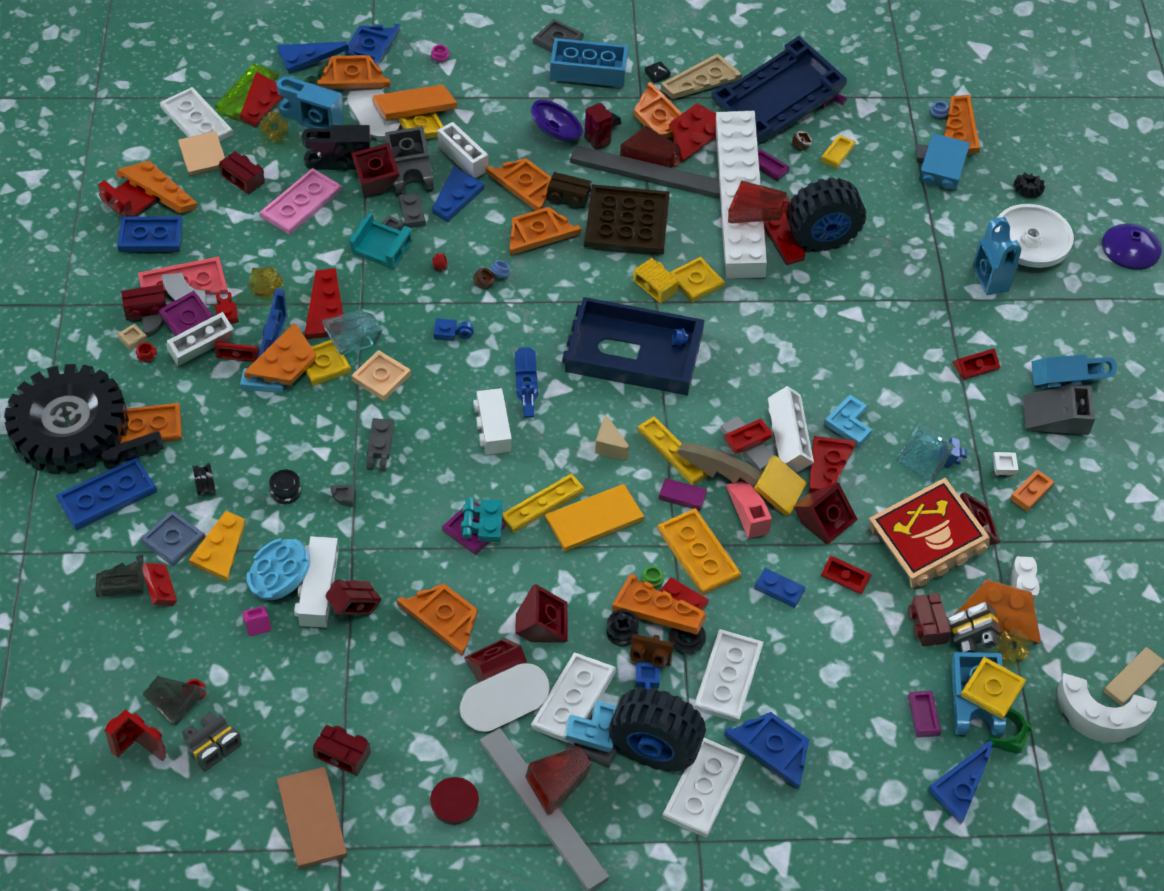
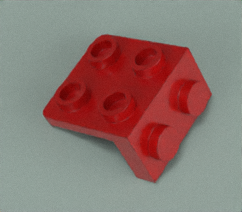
M103 180L98 184L100 199L122 217H134L157 200L156 197L146 194V190L139 185L134 187L129 184L130 180H127L117 188Z
M125 709L106 725L104 731L110 751L116 757H119L136 741L161 761L166 758L165 746L161 739L162 734L155 727L149 728L144 724V720L138 714L134 713L132 715Z

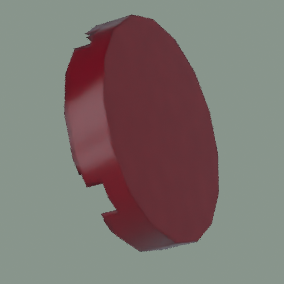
M450 777L440 781L434 787L430 797V804L437 819L445 824L458 825L473 818L478 810L479 795L477 789L470 781L465 778Z

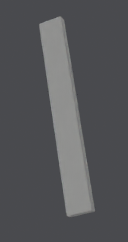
M498 728L481 738L480 744L586 891H592L607 882L609 875L503 731Z

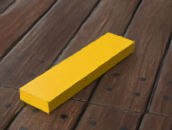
M655 416L638 426L637 431L691 485L694 486L709 476L677 453L682 443Z
M571 473L505 511L502 521L514 534L545 514L584 493L585 488Z

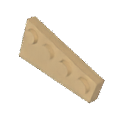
M716 54L661 83V90L671 99H675L740 80L742 74L723 57Z

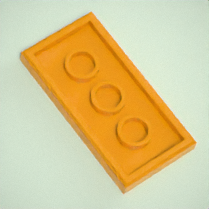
M622 484L545 514V520L564 552L644 521V515L626 486Z
M696 508L657 525L658 532L702 596L741 578V572Z

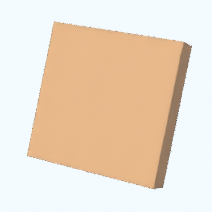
M216 131L178 140L189 176L219 169V162L225 158Z
M378 350L351 375V379L357 385L385 401L411 376V370Z

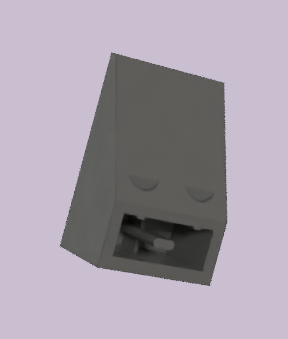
M1070 384L1023 395L1025 430L1090 434L1095 422L1092 386Z

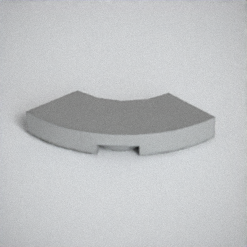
M182 273L162 275L164 287L174 301L194 290L207 307L205 290H196L190 287L184 280Z

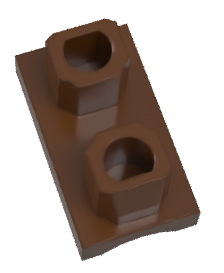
M634 634L631 641V661L640 663L644 660L652 662L654 666L660 668L664 665L671 666L674 643L662 641L658 635L649 638Z

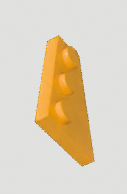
M225 511L190 557L189 564L229 582L231 567L234 565L237 547L240 545L246 525L245 519Z

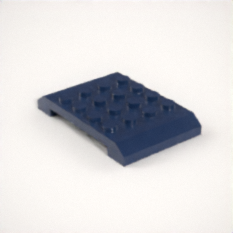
M800 36L785 44L783 52L731 86L724 84L711 93V98L726 112L755 111L757 142H766L839 94L847 84V78Z

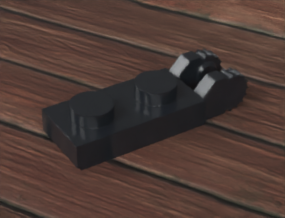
M156 431L118 444L105 450L101 455L105 468L113 469L121 465L122 462L147 454H155L159 450L164 449L160 432Z

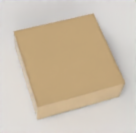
M135 324L117 334L118 339L130 351L148 340L147 335Z

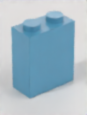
M933 133L921 168L919 181L929 185L941 186L945 189L956 190L970 143Z

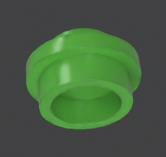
M649 566L642 572L641 580L643 583L647 581L654 588L662 585L664 574L660 568Z

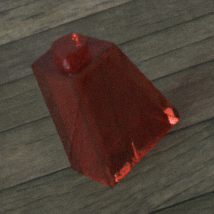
M644 126L620 146V156L670 168L676 167L681 159V148L648 126Z
M741 180L728 210V223L780 220L782 214L788 211L789 201H787V192Z
M579 745L529 763L525 778L547 815H551L587 778L591 767V760Z

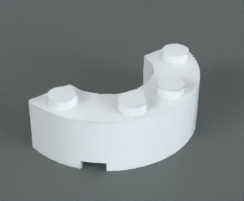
M1063 673L1057 687V703L1061 713H1064L1068 718L1069 724L1082 735L1100 742H1122L1129 737L1138 735L1146 726L1157 704V701L1133 695L1130 702L1125 706L1117 708L1106 707L1091 697L1087 689V680Z

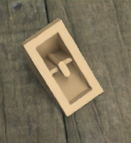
M606 416L603 418L596 439L595 454L625 461L628 459L629 445L609 417Z

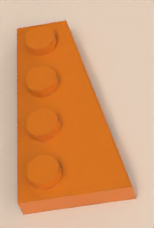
M970 95L951 96L944 136L969 142L968 154L980 153V144Z
M150 161L117 169V177L121 179L127 178L130 180L129 184L134 187L139 185L146 190V194L151 197H159L161 203L180 214L195 210L197 207V202Z
M631 573L612 604L613 611L628 610L633 612L637 618L693 634L699 633L706 620L705 611L683 600L678 601L672 598V594L666 591L660 592L656 590L651 583L647 581L643 583L637 580V576Z

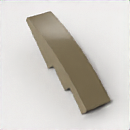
M683 441L677 451L679 455L711 477L718 471L734 483L739 478H742L755 487L763 473L738 458L703 445Z

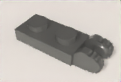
M372 419L367 451V469H373L374 458H380V469L386 470L387 461L390 458L394 431L393 419Z

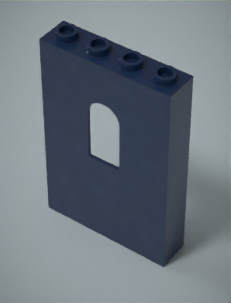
M583 297L582 304H578L576 309V317L578 318L573 320L571 332H573V335L568 336L567 347L569 349L563 353L562 363H565V372L688 396L703 336L705 320ZM684 328L685 333H688V341L686 345L678 348V346L672 345L673 333L675 329L681 330ZM609 339L640 345L636 360L605 354L599 350L598 345L601 341Z

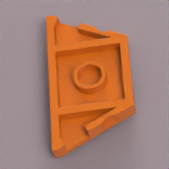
M370 55L332 56L328 66L323 71V76L317 81V85L326 89L390 88V79H386L382 75V70L374 63Z
M651 82L648 83L633 112V115L657 139L674 138L669 124L682 114Z
M527 158L503 163V167L499 168L486 167V174L535 211L542 209L547 198L548 184L552 178L550 175Z
M550 207L513 217L509 253L514 255L581 234V227L579 225H571L566 217L557 214Z
M293 323L244 371V377L247 379H251V376L264 378L265 382H278L291 386L316 360V353L298 326Z
M986 579L979 589L954 613L967 611L968 608L986 601L996 610L1000 632L1038 643L1041 641L1033 596L1030 591Z
M444 583L434 586L430 590L419 591L416 596L404 599V597L397 599V605L461 656L464 655L478 615L477 608Z

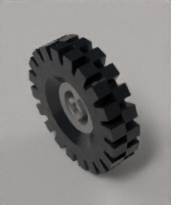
M65 364L63 374H60L58 366L47 368L49 377L46 379L40 371L30 376L33 386L25 381L17 387L19 395L12 394L8 400L10 408H5L4 418L6 422L4 423L15 452L18 453L20 459L26 464L31 462L32 468L42 471L46 466L49 473L60 474L62 466H65L67 474L78 472V463L82 462L87 470L96 466L95 456L102 460V452L108 450L109 447L112 448L120 444L122 440L121 435L126 436L129 416L122 391L119 389L117 382L113 378L109 379L108 374L99 369L95 373L92 366L83 365L78 372L76 364ZM66 414L69 415V420L71 423L70 427H67L66 419L64 416Z

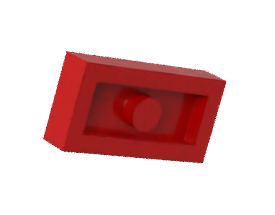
M760 418L725 434L724 440L736 455L772 439L773 433Z
M145 563L142 571L152 604L174 606L177 598L166 564Z
M672 577L660 590V592L666 591L672 594V598L678 601L683 600L701 610H704L708 605L709 600Z

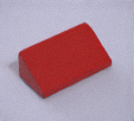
M214 343L217 358L255 362L258 359L260 349L257 346Z
M995 348L953 361L954 366L963 379L1001 368Z
M830 555L821 576L862 595L872 574Z

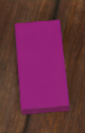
M758 149L759 171L777 182L789 172L790 167L765 151Z
M665 478L659 499L692 509L696 508L701 511L707 489Z
M909 692L908 699L916 738L940 736L941 729L933 692Z

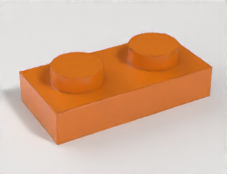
M1037 469L1012 493L1010 500L1028 512L1053 487L1055 481Z

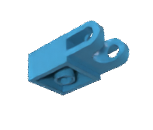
M282 77L277 81L278 94L286 98L279 105L282 116L298 121L299 125L307 128H330V125H342L344 122L342 93L291 77Z
M1005 217L992 219L988 223L985 236L979 241L972 265L986 295L1009 292L1014 281L1015 271L1018 268V260L1022 249L1018 240L1011 241L1010 225ZM1001 226L999 232H995V229Z
M1086 354L1047 357L1031 361L1034 386L1041 385V389H1051L1070 384L1082 385L1084 381H1095L1112 377L1117 371V365L1113 358L1087 359ZM1104 362L1110 367L1108 373H1104Z
M954 652L951 669L955 734L966 735L970 721L979 718L989 724L992 735H1004L1006 717L1002 720L961 697V692L983 657L1003 667L1002 653Z

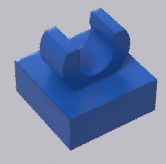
M952 437L941 448V466L949 468L953 463L961 464V457L967 458V450L960 448L959 439Z

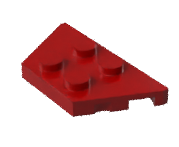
M698 103L669 124L670 131L674 137V145L679 150L680 156L678 159L681 163L716 138V113Z

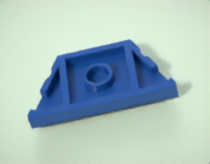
M394 24L392 28H383V25L359 26L348 43L349 50L345 51V55H370L374 63L379 65L399 33L400 24Z
M772 712L761 715L758 719L745 721L742 726L732 729L730 727L725 730V737L797 790L800 788L809 744L807 737Z

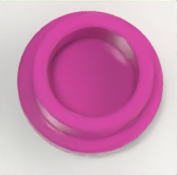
M436 45L431 51V57L438 62L445 61L449 58V50L444 45Z

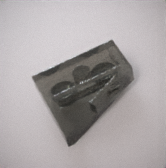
M137 556V561L126 566L124 563H121L110 570L96 574V597L143 593L144 574L142 567L145 562L144 556Z
M157 676L142 695L172 725L177 726L204 694L206 689Z

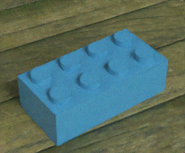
M555 38L550 61V80L624 87L628 45Z

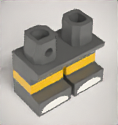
M986 601L968 608L967 611L964 610L947 617L949 626L952 628L955 636L953 640L960 646L962 652L977 653L976 644L982 642L985 648H992L998 645L997 635L1001 634L996 610Z
M211 712L202 717L201 724L204 728L197 731L192 725L182 731L188 752L204 772L220 762L222 756L225 758L242 746L240 733L234 727L231 728L222 715L217 717Z

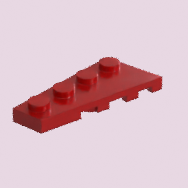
M789 196L762 203L764 230L786 266L805 260L804 249L794 239L786 218L787 207L790 202Z
M336 268L316 270L304 336L308 340L346 335Z

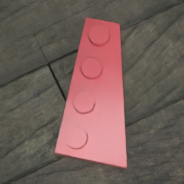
M219 256L138 273L141 288L163 284L162 275L182 273L187 284L196 290H205L206 294H227L228 292ZM163 284L164 293L168 294Z

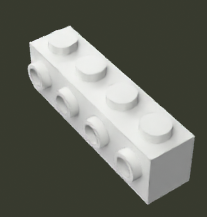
M786 386L768 397V410L772 419V429L775 435L778 457L797 473L813 464L814 460L801 394Z
M310 536L309 545H305L310 554V566L303 583L298 586L300 602L295 603L294 616L298 617L299 626L327 628L331 604L325 596L335 580L339 555L338 538Z

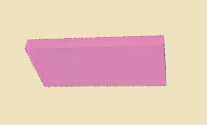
M312 168L260 211V217L288 235H291L342 191V185Z

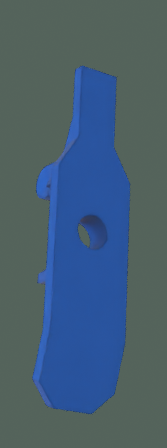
M521 347L515 352L517 397L523 402L524 418H533L534 401L538 397L536 352L530 347Z

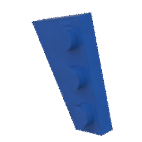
M454 166L432 207V214L449 222L484 190V183Z

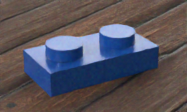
M765 568L755 583L754 589L795 608L806 587Z

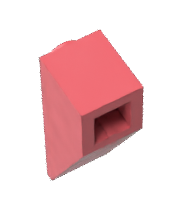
M745 480L727 484L726 488L748 539L769 534L772 518L761 496Z

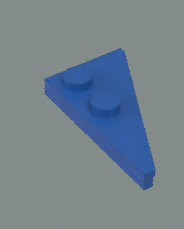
M346 41L277 45L278 52L289 74L349 50Z
M276 289L268 321L263 329V340L258 358L279 338L287 320L288 314L284 290Z
M988 741L929 786L928 791L960 824L963 823L991 754L993 748L991 741Z

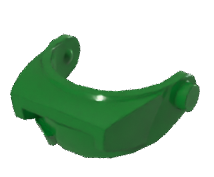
M1010 708L1005 717L1015 723L1018 728V734L1006 740L990 737L988 741L993 743V748L996 747L1012 753H1021L1030 735L1032 726L1019 712Z

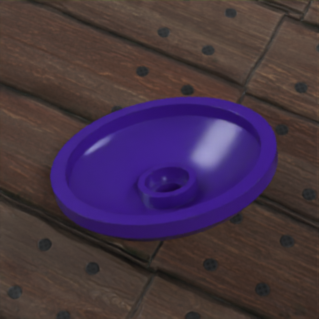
M537 100L533 103L531 107L532 118L540 130L547 136L565 142L576 141L581 137L583 133L582 125L566 108L548 100Z
M1125 223L1115 225L1106 231L1102 239V248L1105 255L1115 264L1127 269L1142 270L1150 268L1158 262L1162 254V245L1157 236L1149 229L1137 224Z

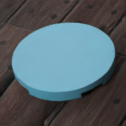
M279 538L268 543L253 557L254 562L246 575L247 585L257 597L264 600H275L288 595L301 584L309 570L310 554L307 548L297 539L282 540Z

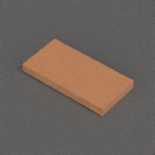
M321 767L277 778L298 869L347 857L326 768Z

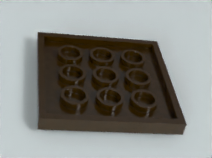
M592 184L584 247L664 254L670 192Z

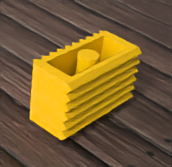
M650 258L633 270V281L660 304L674 296V294H677L679 286L677 276L673 273L670 274L662 263L656 262L653 258Z

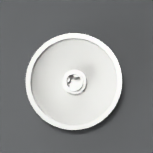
M1020 204L1007 208L997 217H1005L1010 225L1011 241L1018 240L1022 251L1018 260L1020 265L1035 268L1053 266L1063 261L1071 251L1074 240L1072 228L1066 219L1052 209L1035 204ZM1001 226L997 227L995 232H999Z

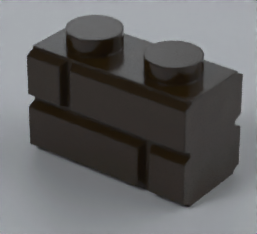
M554 172L548 184L547 200L585 209L591 195L592 181Z

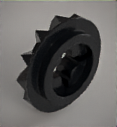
M1024 172L1023 175H1018L1014 181L1015 190L1025 197H1038L1045 189L1044 180H1040V176H1033V173L1028 175Z
M701 627L698 634L686 632L689 637H692L690 643L683 639L685 631L675 628L670 629L669 642L674 643V649L681 650L682 654L684 652L693 654L694 651L701 650L705 644L706 632L703 627Z

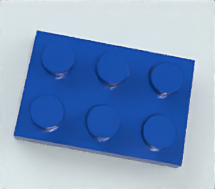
M182 216L121 217L117 245L118 251L180 252L183 227Z

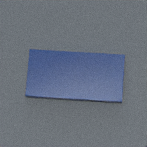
M134 458L57 494L56 498L75 530H78L157 493V488L138 458Z

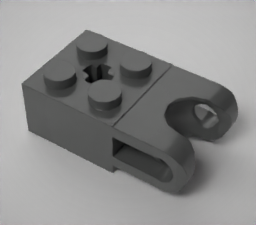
M423 126L385 132L386 143L390 144L400 174L394 181L396 195L404 194L406 185L412 181L421 182L425 190L433 189L434 181Z

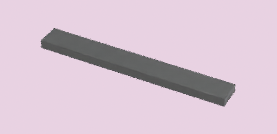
M575 145L570 157V163L718 199L720 196L719 179L578 145Z

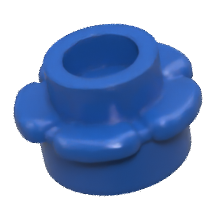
M684 328L681 330L675 329L672 337V345L681 348L688 341V333H685Z

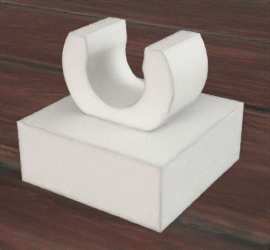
M994 452L993 464L995 475H1017L1016 453Z

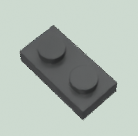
M418 192L399 195V203L405 225L409 228L426 226Z

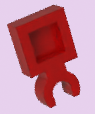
M227 292L228 297L226 299H221L220 294H216L218 304L215 305L216 315L223 312L230 324L239 323L236 303L232 300V294Z

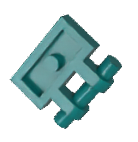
M466 498L462 510L464 514V521L461 523L462 537L470 539L472 533L478 534V541L501 542L503 500L481 499L480 507L474 505L473 498ZM473 517H480L479 523H474Z

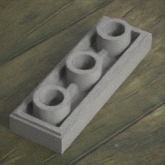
M737 416L721 425L720 430L725 435L746 424ZM763 443L741 452L761 472L764 471L770 458L774 456Z

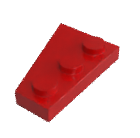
M256 71L240 113L242 121L257 128L284 97L277 92V82Z
M819 436L813 437L812 455L814 463L811 464L809 493L834 484L839 480L857 441Z

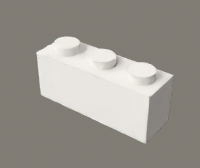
M454 122L437 130L438 147L465 173L474 178L486 173L488 154Z
M221 312L167 340V351L178 367L214 348L215 342L224 343L232 339L234 329L224 313Z
M502 388L477 391V400H473L474 413L479 414V417H476L477 429L482 431V434H479L480 446L485 447L486 455L511 452L512 438Z

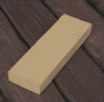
M1146 647L1104 688L1103 692L1122 707L1163 666L1164 660Z

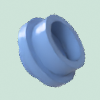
M936 101L930 108L931 114L936 118L948 116V104L944 101Z
M496 260L490 267V270L497 278L508 277L510 274V266L504 261Z

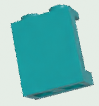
M368 213L366 218L361 220L356 233L351 235L349 244L351 245L352 254L395 270L413 242L412 228L404 226L399 231L374 221L373 214Z

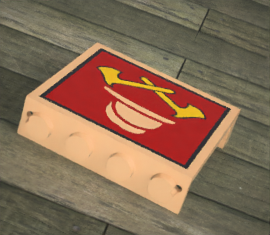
M946 478L869 518V529L874 535L879 534L909 576L911 589L917 586H924L930 579L937 575L942 576L946 574L950 568L956 565H963L969 558L981 555L989 548V535Z

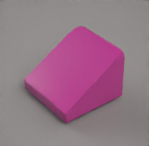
M265 606L242 612L249 636L271 630Z

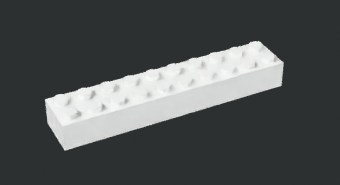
M755 111L716 112V140L725 279L766 277L767 261Z

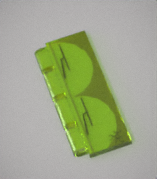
M252 64L245 71V74L225 93L224 97L215 104V108L220 114L239 122L241 120L240 113L256 71L273 81L279 77V73L262 65Z

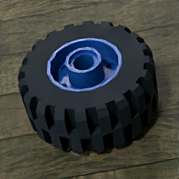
M833 177L828 178V180L819 179L818 182H811L807 184V187H802L798 190V194H794L791 202L788 204L786 218L796 242L807 250L812 249L814 252H819L820 250L828 251L832 248L835 250L843 244H848L849 240L854 239L858 232H861L867 212L857 188L849 181L841 178L836 180Z
M642 687L637 690L632 689L621 696L609 725V735L614 746H618V750L622 754L625 753L629 759L636 760L639 764L650 766L656 770L680 771L688 768L695 762L706 734V725L703 717H701V713L697 709L695 710L692 704L683 701L681 697L673 696L670 692L664 690L662 692L656 688L646 689Z

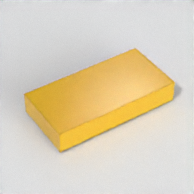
M838 135L821 156L820 162L838 169L853 150L856 142Z

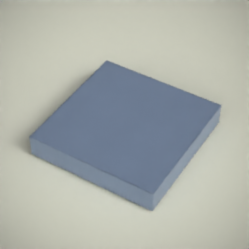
M172 510L143 535L140 540L143 545L174 567L205 539V533Z

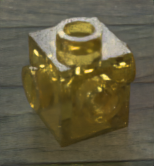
M268 112V116H263V120H260V132H263V136H268L269 140H280V136H285V132H288V120H284V116H280V112ZM275 122L278 124L277 130L272 129V124Z
M273 267L252 268L248 286L255 296L268 298L274 296L276 289L282 288L283 278L276 268Z
M1014 626L1009 632L1005 630L997 638L999 644L996 647L1000 649L998 653H1002V658L1006 662L1012 660L1016 663L1017 660L1022 662L1030 654L1028 648L1034 642ZM1016 642L1017 648L1011 650L1010 644Z

